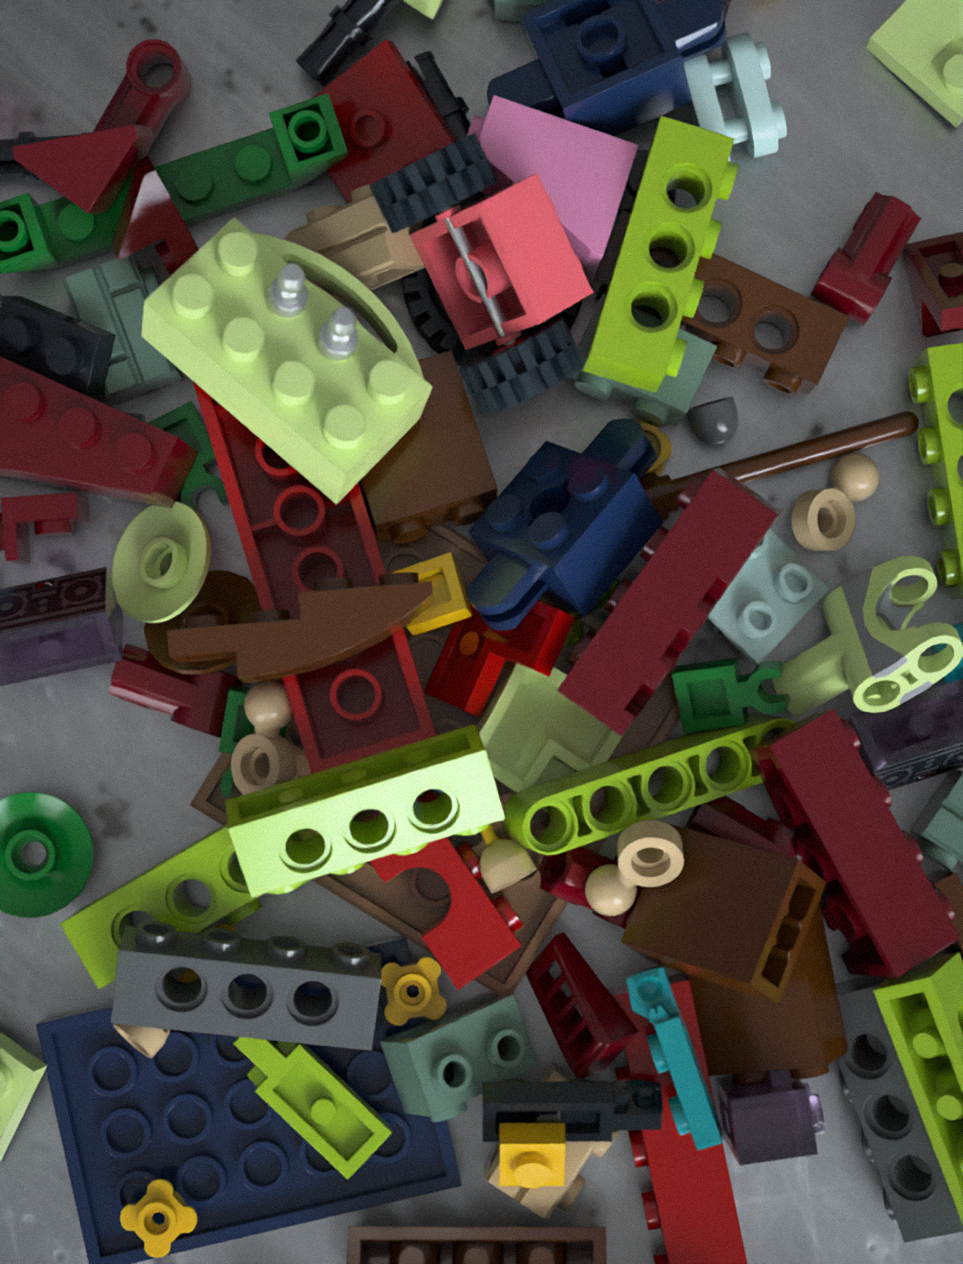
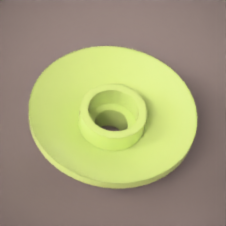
M175 501L173 508L151 505L136 515L121 535L113 556L111 581L119 606L132 618L146 623H160L170 620L184 611L201 590L210 565L211 540L205 521L195 509L178 501Z

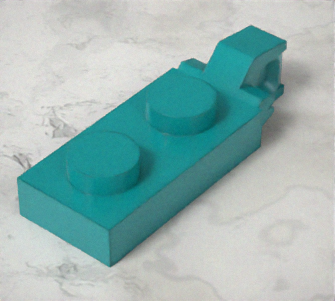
M664 964L628 975L626 981L632 1011L648 1018L649 1022L654 1024L656 1033L647 1036L656 1069L659 1074L670 1070L678 1094L669 1097L668 1102L680 1136L691 1133L697 1151L721 1144L722 1128Z

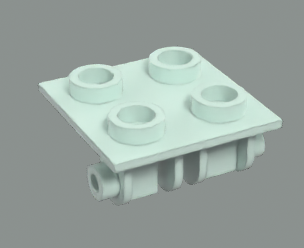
M770 528L708 616L714 623L711 630L714 633L721 630L723 632L722 635L739 651L737 656L741 660L747 657L757 666L828 592L829 588Z

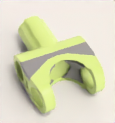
M900 556L888 560L859 574L836 588L826 597L823 603V612L831 636L783 664L784 672L782 676L771 679L778 695L789 694L790 703L787 709L794 716L799 718L848 689L850 690L853 702L860 710L871 713L885 712L925 691L959 664L963 657V644L956 628L941 622L928 623L918 628L915 625L906 628L913 615L924 607V602L932 597L937 589L938 581L930 562L917 556ZM906 576H922L919 581L908 586L894 585L898 580ZM947 643V646L939 653L921 655L926 648L934 644Z

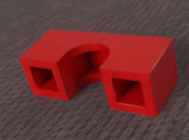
M430 789L422 795L419 794L415 801L428 803L436 800L437 797ZM375 811L361 822H367L376 818L381 811ZM448 836L429 842L423 849L412 854L396 855L393 853L369 861L384 883H387L401 872L414 867L429 868L444 878L450 889L451 904L442 918L423 931L422 939L457 990L522 946L520 938L515 933L516 930L524 926L522 920L503 894L493 900L479 880L482 877L480 859L467 841L456 847Z

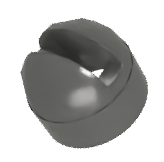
M733 396L689 408L686 413L693 434L707 444L725 443L733 437L738 427V412Z

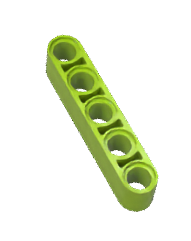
M760 712L749 713L746 725L695 731L524 789L513 795L505 805L503 826L508 836L516 843L540 854L555 855L623 832L634 823L657 820L755 786L763 782L749 750L763 743V739L768 731L772 730L774 735L797 722ZM717 748L720 754V763L714 774L708 776L705 763L711 751ZM661 767L664 773L663 786L657 794L651 797L648 791V781L654 770ZM604 786L607 791L606 806L601 813L592 816L589 805L591 796L597 789ZM546 806L550 815L548 827L543 833L533 837L530 832L532 816L538 809Z

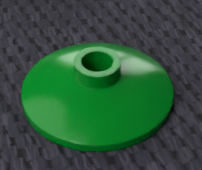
M21 792L1 799L0 911L21 918H37L53 914L65 908L83 891L93 868L94 844L85 820L69 803L47 793ZM32 841L41 843L45 848L46 857L40 865H34L26 858V848Z

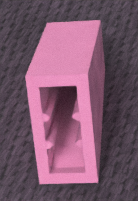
M494 95L486 118L474 115L467 136L473 133L476 134L498 180L496 183L481 190V192L488 196L537 173L546 193L554 204L555 212L568 240L581 261L587 280L592 282L604 255L639 145Z

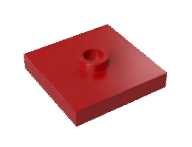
M386 39L313 97L329 94L349 156L327 170L348 204L352 202L351 192L353 190L373 184L403 169V164L437 147L441 150L457 142V139L395 44Z

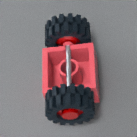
M473 133L441 150L437 147L403 164V169L369 185L392 234L440 212V214L435 216L437 221L410 234V237L465 350L493 340L497 344L496 347L478 354L477 357L470 359L459 367V371L481 415L495 414L506 407L511 408L518 405L527 398L531 399L539 395L545 389L553 388L559 384L558 382L575 375V372L584 368L585 363L563 317L550 320L545 324L542 323L592 294L593 291L584 274L581 261L575 254L555 212L554 204L546 193L537 173L462 208L460 204L452 207L453 204L498 181L476 134ZM535 326V327H533L532 329H530L529 331H526V332L523 331V332H521V330H524V329H526V328Z

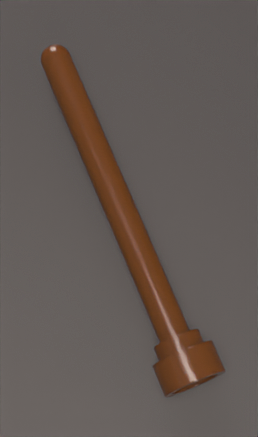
M904 411L699 471V473L707 478L713 469L719 467L741 483L746 484L912 435L919 427V419L913 412ZM655 472L645 474L639 480L662 521L668 520V513L678 510L676 502L696 473L671 480L668 474L658 477Z

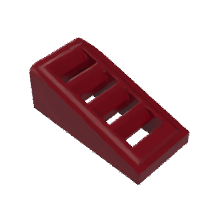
M564 932L555 935L525 974L569 1068L577 1079H584L605 1070L639 1031ZM557 961L562 972L554 980L548 971ZM567 985L572 992L569 998L563 992ZM578 1007H579V1009H580V1011H581V1013H582L583 1016H581V1015L579 1014V1012L577 1011V1008H578Z

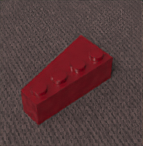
M0 357V478H14L55 488L92 492L95 495L173 508L199 453L197 450L177 436Z
M719 467L713 469L707 478L697 472L688 483L676 502L684 511L670 530L661 525L651 537L640 554V557L647 561L646 565L634 582L625 577L616 588L604 607L606 611L611 613L597 633L590 629L579 642L569 658V661L575 665L556 690L620 736L625 733L643 711L782 512L781 509Z
M834 708L811 714L750 749L749 753L781 823L789 829L796 827L802 837L795 844L797 858L826 881L824 890L828 898L826 903L820 906L821 912L828 928L833 931L839 929L849 943L851 949L841 955L849 974L898 978L961 939L952 923V920L955 918L954 910L943 892L931 885L920 864L923 862V855L917 842L907 831L900 829L889 807L892 805V800L886 786L878 776L869 773L859 755L860 741L852 725L845 718L838 717Z

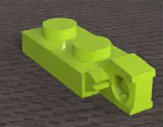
M246 1037L235 1038L233 1044L255 1064L247 1073L248 1078L256 1085L255 1092L347 1180L392 1134L393 1127L306 1044Z

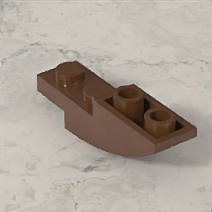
M414 572L379 576L380 586L353 588V579L317 580L313 582L314 591L298 592L300 619L290 620L289 610L250 613V623L224 625V616L221 615L188 617L184 619L185 629L167 630L169 657L178 663L236 658L237 676L244 683L279 679L313 671L347 659L370 648L408 625L434 603L432 581L419 582L418 573Z

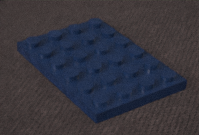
M401 936L363 945L370 952L381 953V969L390 962H395L400 966L412 963L406 937ZM242 974L233 979L238 986L244 989H256L264 984L261 978L253 974ZM308 981L298 987L302 993L308 996H319L329 989L318 981ZM381 985L372 1051L306 1044L393 1127L392 1134L348 1180L255 1092L256 1085L247 1076V1073L255 1064L233 1044L236 1036L170 1030L165 1044L151 1059L139 1052L116 1031L113 1026L114 1024L111 1023L113 1004L38 1022L36 1024L44 1063L48 1065L46 1068L89 1264H132L154 1258L145 1252L144 1242L134 1231H127L122 1227L120 1214L127 1204H136L147 1193V1187L150 1182L155 1179L170 1181L173 1185V1190L178 1192L183 1197L186 1205L192 1206L198 1215V1221L194 1230L190 1233H181L171 1243V1249L167 1255L462 1186L461 1174L448 1120L432 1122L431 1118L427 1116L404 1113L380 1044L381 1040L425 1021V1017L409 1018L401 1026L391 1024L384 1015L388 998L386 988ZM410 985L407 988V994L410 997H416L419 994L418 987ZM158 1212L153 1215V1220L155 1223L161 1224L165 1221V1217L162 1213Z

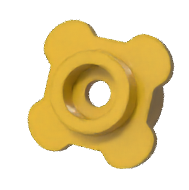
M422 957L417 963H408L400 966L395 962H390L383 966L381 969V985L386 988L388 998L384 1015L391 1024L401 1026L409 1018L425 1016L430 1020H437L443 1016L447 1008V1002L439 993L437 979L441 975V966L438 961L432 957ZM410 985L418 987L419 994L416 997H410L407 994V988Z
M155 1179L150 1182L147 1187V1193L136 1204H127L120 1214L122 1227L127 1231H134L144 1242L145 1252L154 1258L166 1256L171 1249V1243L181 1233L193 1231L198 1221L196 1210L192 1206L186 1205L183 1197L173 1190L172 1183L166 1179ZM155 1213H162L165 1221L161 1224L155 1223L153 1220Z

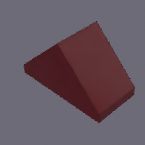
M129 125L13 146L12 150L14 160L85 212L107 213L135 170L137 161L142 159L150 147L154 136L150 126Z

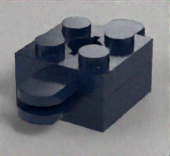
M553 0L520 15L534 61L492 79L487 89L488 103L490 106L495 95L611 136L623 133L692 102L684 62L720 47L725 43L727 29L721 0H668L657 6L654 0ZM621 66L619 70L612 74L602 75L601 73L613 70L616 67Z
M626 418L608 422L582 453L545 441L470 528L468 533L488 560V564L466 588V594L472 606L479 612L482 620L491 629L503 631L516 628L541 597L586 617L663 524L661 517L639 482L655 463L658 456L638 422Z

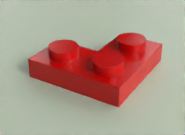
M468 600L472 617L454 622L423 693L481 718L506 660L548 677L550 676L575 617L560 609L537 602L516 628L499 631L491 629L485 624L479 612Z

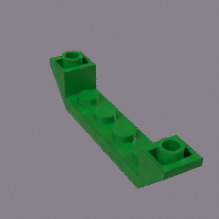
M327 93L270 112L269 116L273 128L155 166L186 226L189 227L294 192L349 156L329 94ZM131 174L107 213H87L66 197L39 205L29 193L0 202V274L62 269L114 252L112 242L133 174Z

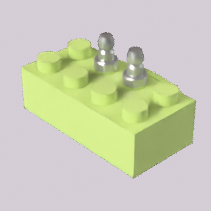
M235 217L144 300L141 336L336 505L420 419L433 387L424 379L414 350L397 320L381 300L360 280L338 264L310 249L277 237L251 232ZM306 278L327 288L351 305L371 325L384 344L362 326L349 308L344 307L338 300Z

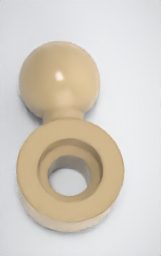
M849 453L840 457L830 471V484L832 488L811 489L804 492L797 499L793 507L791 523L797 541L804 548L811 551H836L849 542L855 529V511L852 502L866 500L876 491L879 484V470L871 458L861 453Z
M277 680L260 681L250 688L244 701L245 714L248 720L255 726L254 734L247 735L238 742L231 759L233 781L244 795L294 780L296 774L295 753L290 743L280 736V729L286 726L293 717L285 685Z
M656 820L640 821L627 827L621 833L617 842L618 865L607 864L600 866L588 877L585 885L587 901L598 913L606 916H616L626 912L634 903L637 894L636 885L656 887L674 880L680 874L684 865L682 839L678 831L671 825Z

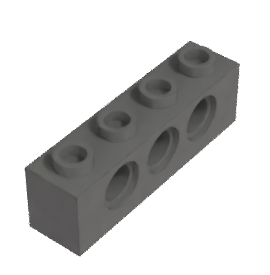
M157 921L142 922L137 926L125 925L118 950L111 1023L372 1051L382 980L381 953L370 952L365 946L347 942L337 943L332 948L306 945L301 939L284 935L270 937L267 941L241 938L234 931L221 928L208 929L201 934L176 931L172 925ZM176 967H187L194 970L199 975V978L192 982H180L174 979L168 971ZM242 974H253L261 978L264 984L256 989H244L238 986L233 979ZM308 981H318L329 989L319 996H308L302 993L298 987Z
M863 976L836 984L849 1052L838 1058L837 1061L840 1066L839 1082L846 1099L854 1104L862 1126L861 1141L864 1152L870 1161L875 1162L884 1186L883 1200L885 1209L891 1220L897 1222L904 1243L963 1232V1224L873 992L888 977ZM867 1034L877 1037L884 1044L887 1055L876 1052L870 1046ZM889 1095L900 1098L906 1104L909 1114L896 1110L889 1100ZM911 1155L924 1160L929 1166L931 1174L919 1170L912 1162Z

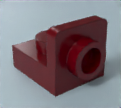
M77 492L1 498L0 551L5 550L6 561L17 564L30 563L29 526H34L35 536L72 534V523L90 522L88 497Z

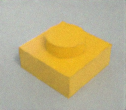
M451 552L392 572L418 573L419 582L432 581L434 603L406 625L413 636L472 617L458 562Z
M499 1123V1186H522L526 1188L564 1186L565 1123Z

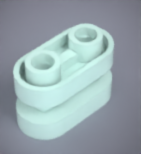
M748 32L730 36L725 39V43L721 46V59L708 62L704 53L684 62L692 102L683 105L688 124L735 138L733 144L744 142L746 150L752 159L778 151V139L787 136V126L780 102L778 100L770 102L765 80L771 77V67L767 49L763 42L754 43ZM728 83L737 117L724 121L715 86Z

